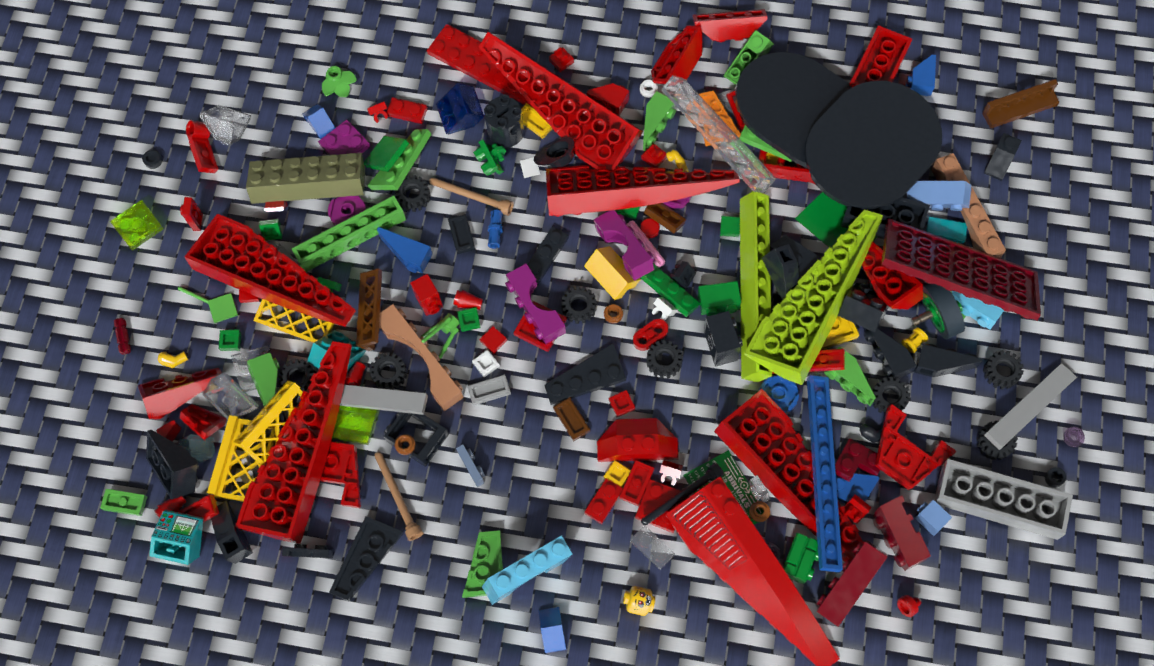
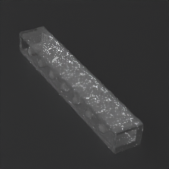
M672 75L661 89L664 94L753 192L765 193L776 180L774 175L684 78Z

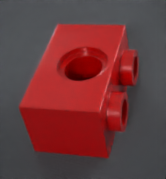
M428 274L410 282L414 295L426 316L436 314L443 308L439 293Z

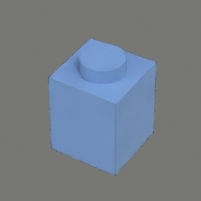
M932 500L929 504L924 502L917 509L919 515L915 519L935 536L952 517L938 503Z

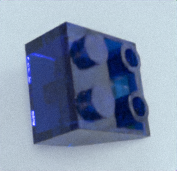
M457 83L436 103L445 133L448 135L473 128L484 118L473 86Z

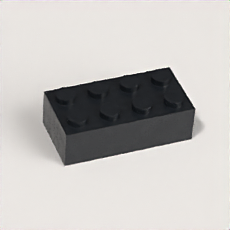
M902 197L889 206L886 205L868 210L883 215L875 237L884 239L885 226L888 219L923 230L930 205ZM847 206L841 227L849 229L850 224L866 209Z

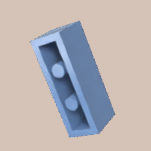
M917 181L908 191L907 199L930 205L929 208L935 211H942L943 208L962 211V208H969L972 185L966 181Z

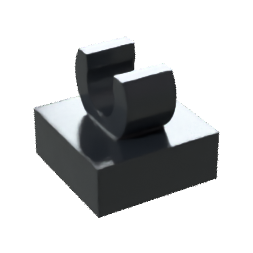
M682 261L680 265H675L677 271L675 274L671 273L670 276L682 288L687 289L696 272L689 262Z

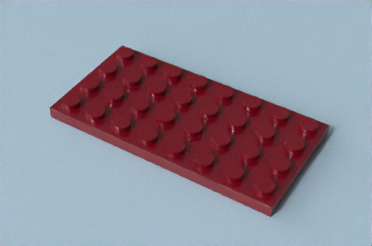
M888 219L885 226L882 265L890 270L903 272L907 276L923 279L929 284L934 283L942 286L946 290L959 292L968 298L981 300L987 305L992 304L1002 308L1004 311L1014 312L1026 319L1038 321L1041 316L1037 271Z

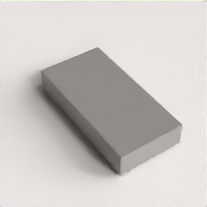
M505 374L467 386L473 406L511 395Z

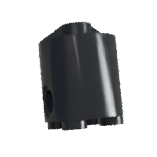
M506 94L491 100L484 108L489 139L493 144L496 143L498 146H504L505 148L517 145L524 135L521 106L516 100Z

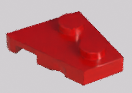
M193 404L183 409L180 413V419L204 440L226 424L227 419Z

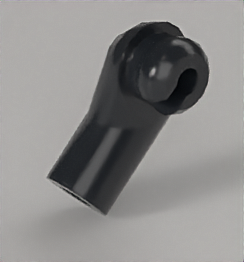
M868 424L860 426L859 431L862 437L872 443L880 441L883 429L877 431Z

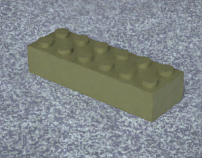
M362 153L250 161L246 189L251 204L364 195L365 165Z

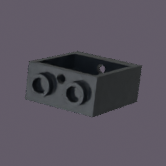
M398 412L394 423L389 424L384 431L385 440L395 447V438L411 416L435 431L419 454L414 451L408 454L409 457L426 467L448 437L447 429L426 415Z

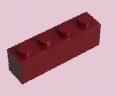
M868 540L864 543H858L853 550V553L856 555L852 561L846 560L843 564V573L840 578L834 577L828 586L831 588L828 595L822 594L816 603L819 606L816 612L837 627H839L888 557V554Z

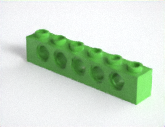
M392 196L292 248V251L301 267L308 272L378 235V227L388 230L405 221L406 218L395 196Z

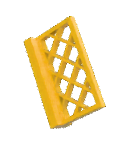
M262 299L253 320L312 343L317 341L312 332L322 328L324 337L331 332L334 323L327 321L323 323L321 319H318L320 325L310 329L307 320L313 317L305 316V314L301 313L302 319L293 322L290 314L295 311L288 310L285 307V312L276 316L273 307L277 306V304H271ZM270 309L273 318L266 321L262 320L263 312ZM287 316L290 324L281 327L278 319ZM305 322L307 331L297 333L295 326Z
M287 381L234 441L238 447L242 448L260 465H264L266 455H269L266 452V441L275 440L276 444L279 439V425L286 423L279 422V414L282 411L288 410L290 416L294 409L292 399L297 394L301 397L303 393L300 387L295 382ZM268 426H275V437L265 438V430ZM261 441L262 452L254 453L249 449L254 442Z
M229 415L207 491L208 494L214 495L215 498L244 501L245 494L243 490L248 488L251 481L254 482L256 477L252 479L248 471L257 465L259 467L261 465L255 461L245 468L241 460L247 457L248 454L245 452L238 456L236 453L238 446L234 443L241 434L243 425H249L252 422L251 420L239 419L237 416ZM268 426L267 429H272L270 437H275V426ZM275 440L266 441V444L268 443L266 452H269L270 448L274 446ZM261 442L249 449L253 452L262 447ZM239 462L243 470L233 476L230 471L231 467ZM246 473L250 481L240 487L236 479ZM234 482L237 490L231 494L224 493L226 485Z

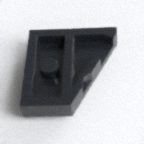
M294 544V548L283 547L282 556L333 559V550H327L328 546L315 545V549H307L305 544Z

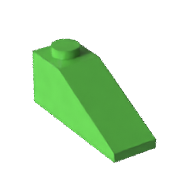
M270 353L247 361V368L264 407L276 394L277 369H280L277 359L272 358Z

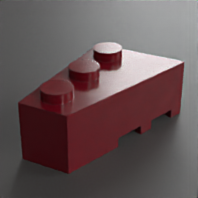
M901 495L881 505L873 514V523L883 533V540L886 546L893 550L897 565L906 571L926 561L931 555L920 532H916L910 521L913 520L911 513L906 514L902 502L905 500Z

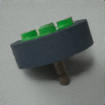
M924 283L922 303L926 312L918 315V317L911 318L912 324L915 326L920 324V322L930 319L944 339H949L964 332L965 323L961 313L963 309L959 301L955 300L952 291L946 290L934 283Z

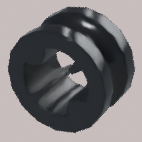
M1051 468L1045 474V482L1050 487H1060L1066 481V473L1061 468ZM1053 473L1055 474V476L1060 477L1058 481H1056V479L1051 478Z

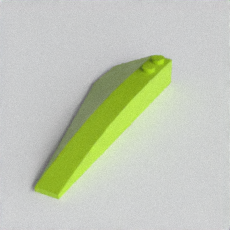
M868 210L862 211L850 224L849 229L844 235L841 234L833 247L827 249L821 260L815 262L798 281V285L786 294V298L773 308V312L768 317L766 316L761 321L744 353L745 356L780 377L803 385L837 319L845 296L852 288L883 215Z

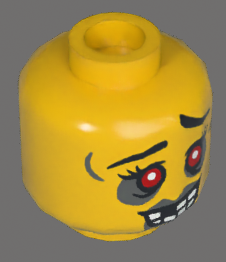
M632 586L630 591H625L623 603L626 604L627 612L646 616L649 612L653 611L655 596H653L650 589Z

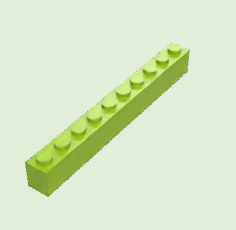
M752 191L740 199L741 339L743 343L741 347V379L753 382H760L772 377V371L744 354L761 321L771 314V280L762 260V257L770 252L769 195L757 191Z

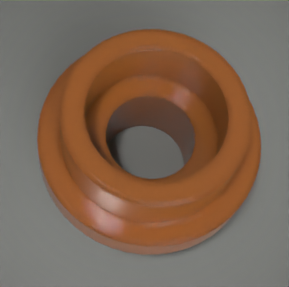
M609 305L604 310V318L609 323H618L623 318V310L618 305ZM615 312L617 316L612 317L610 314Z
M401 435L395 441V449L401 455H408L414 451L415 441L410 435ZM403 443H409L407 448H402Z
M762 501L753 503L749 509L750 517L756 522L766 521L770 516L769 506ZM761 508L764 513L760 515L756 512V509Z

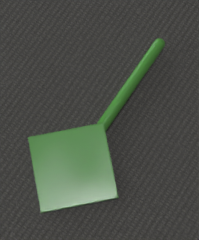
M178 287V290L208 303L214 323L238 316L231 293L208 300L187 289Z

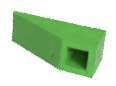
M755 30L724 74V77L737 85L738 79L745 67L758 57L768 54L774 44Z
M658 91L655 92L646 106L643 151H646L649 146L655 143L658 133L664 131L668 119H672L676 113L675 101Z
M845 351V370L824 371V374L829 379H835L839 382L845 391H851L855 394L861 403L868 404L869 406L873 404L876 397L856 358L847 351Z

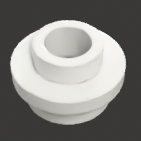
M645 80L640 85V93L644 97L651 98L658 91L657 84L652 80Z

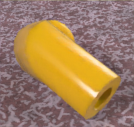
M672 149V151L666 153L668 161L675 160L677 168H683V172H689L684 158L677 150Z

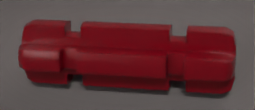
M117 318L114 320V327H116L115 333L117 344H119L118 350L121 355L129 354L131 349L130 345H128L129 337L125 328L126 320L124 318Z

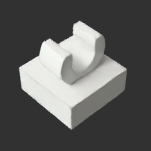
M658 297L653 303L657 307L653 309L652 314L656 315L658 311H661L662 317L660 319L664 321L668 316H674L678 311L663 297Z

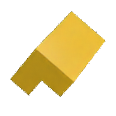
M610 246L596 249L584 265L614 300L622 298L627 290L635 288L641 280L640 278L635 281L624 268L622 258Z

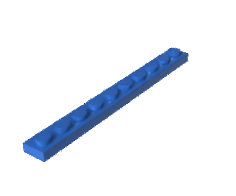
M809 375L807 378L819 570L840 572L843 570L829 378Z

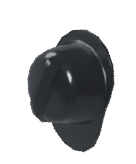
M570 137L558 139L534 156L535 164L541 166L551 165L555 168L566 166L574 158V140Z

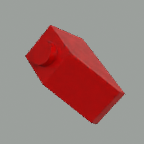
M614 83L590 89L586 93L619 116L629 101V90L622 85L618 86Z

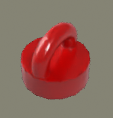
M903 595L897 600V605L903 615L913 617L918 613V606L921 605V600Z

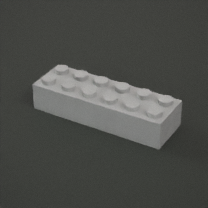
M947 459L941 467L934 501L946 508L1058 540L1066 535L1073 495Z

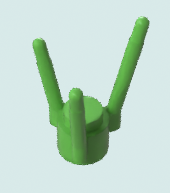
M448 313L436 325L421 335V337L423 336L421 342L425 343L439 330L446 334L450 332L451 334L438 356L441 359L454 335L459 331L456 328L460 324L459 321L452 314Z

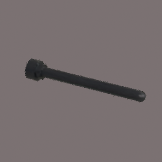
M717 463L707 467L705 475L641 519V523L648 525L709 481H714L718 477L722 478L724 476L722 468Z

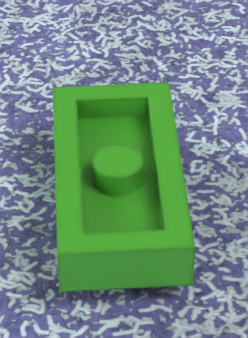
M106 489L100 509L142 516L147 496Z

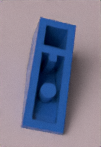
M377 228L380 239L409 271L424 273L433 255L430 246L386 229Z

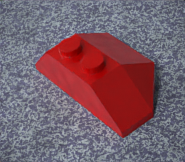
M765 9L693 15L695 26H701L702 32L711 40L717 42H725L731 39L741 41L744 38H750L754 31H757L767 20Z
M686 26L683 32L679 33L667 44L651 70L654 83L675 84L686 82L702 56L701 26Z
M657 418L616 419L597 441L598 462H614V460L617 462L679 460L678 439Z

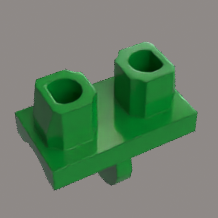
M485 140L479 141L480 147L473 153L480 162L487 158L488 161L481 165L483 173L487 176L494 172L499 175L504 171L499 161L504 160L505 147L498 146L496 143L491 147L490 144H486Z

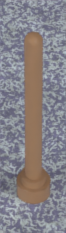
M430 178L429 180L431 185L496 207L504 215L509 216L513 210V201L507 199L499 201L436 178Z
M376 452L375 459L406 524L405 534L409 541L415 540L423 535V531L420 525L414 523L382 453Z

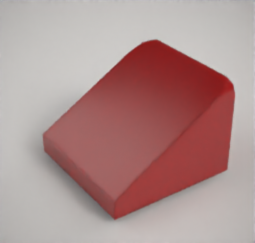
M287 201L266 202L264 209L266 212L283 211L287 207Z
M172 420L158 428L156 432L173 442L181 430V426Z

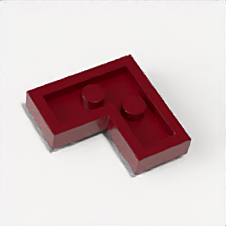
M849 438L835 464L836 475L850 482L859 467L873 476H877L880 471L875 466L877 453Z

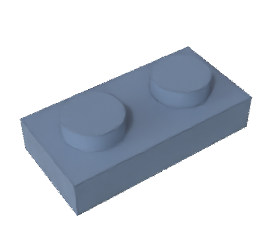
M464 445L457 447L456 450L476 486L483 485L482 477L485 474L480 465L476 467L472 460L475 457L471 449L466 450Z

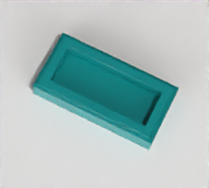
M929 217L926 232L953 242L964 243L967 225L966 223Z

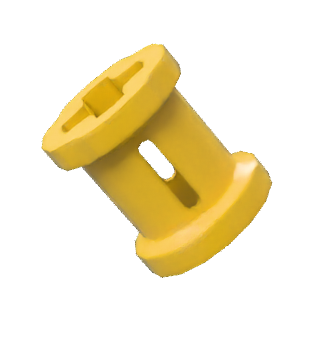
M916 327L913 329V333L907 339L904 338L901 343L910 353H915L922 343L928 341V336L922 329Z

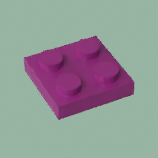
M345 120L318 141L319 145L328 155L363 153L371 147L369 142L348 120Z

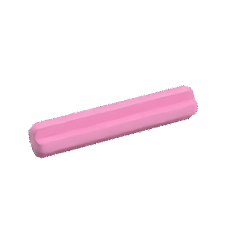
M634 221L627 223V227L631 226L635 237L642 240L645 246L644 249L652 253L655 260L653 263L658 268L662 267L665 264L664 258Z

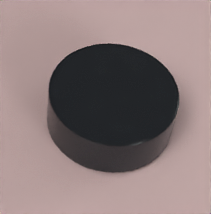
M149 150L144 153L142 161L147 168L156 169L162 164L163 158L158 151Z

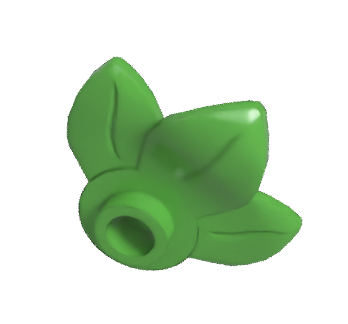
M331 66L328 68L326 79L322 83V91L325 96L335 92L339 97H347L350 93L349 84L356 82L357 79L352 72L343 71L337 66Z

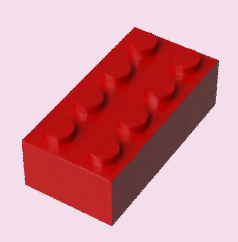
M878 25L849 86L854 87L870 81L894 82L909 50L912 38Z

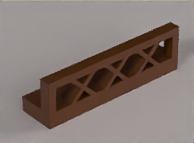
M1054 79L988 102L982 114L990 129L1058 106L1059 100L1054 93L1058 82Z
M379 268L360 273L356 346L367 351L375 350V344L378 343L382 284V270Z

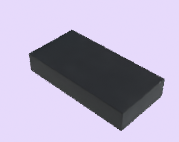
M466 214L448 218L457 254L475 250Z

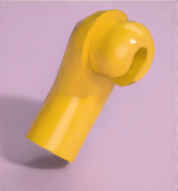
M184 351L176 356L167 354V352H161L158 355V362L169 368H175L189 360Z

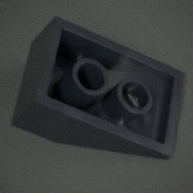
M148 430L146 459L170 498L173 500L195 492V485L198 481L196 473L199 468L197 459L193 458L188 450L153 430Z

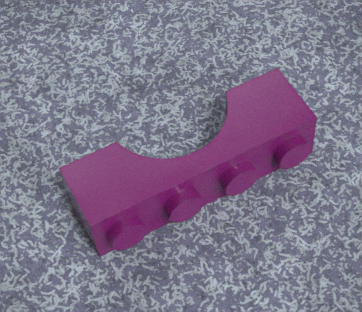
M610 210L594 219L596 231L605 243L618 242L628 248L622 259L625 270L634 281L654 270L653 262L655 260L652 253L644 249L645 246L642 240L635 237L631 226L627 227L621 214H617L615 210Z
M524 264L506 274V287L510 293L514 292L516 295L515 301L518 307L524 308L526 312L524 315L528 323H533L535 326L534 332L539 340L543 339L544 343L547 344L564 335L566 328L556 310H541L532 303L531 295L537 287V283L528 265Z

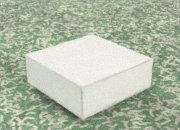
M486 350L472 360V363L483 377H486L500 367L489 350Z

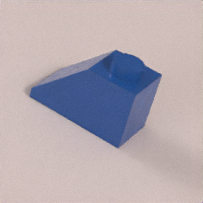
M931 55L913 68L911 75L907 76L906 87L922 96L932 95L935 88L936 55Z

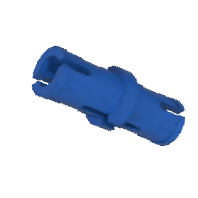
M494 210L490 213L488 247L492 249L500 247V236L503 232L501 224L503 213L500 210Z

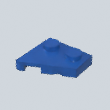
M854 473L849 482L836 475L837 498L846 504L856 494L865 502L880 477Z

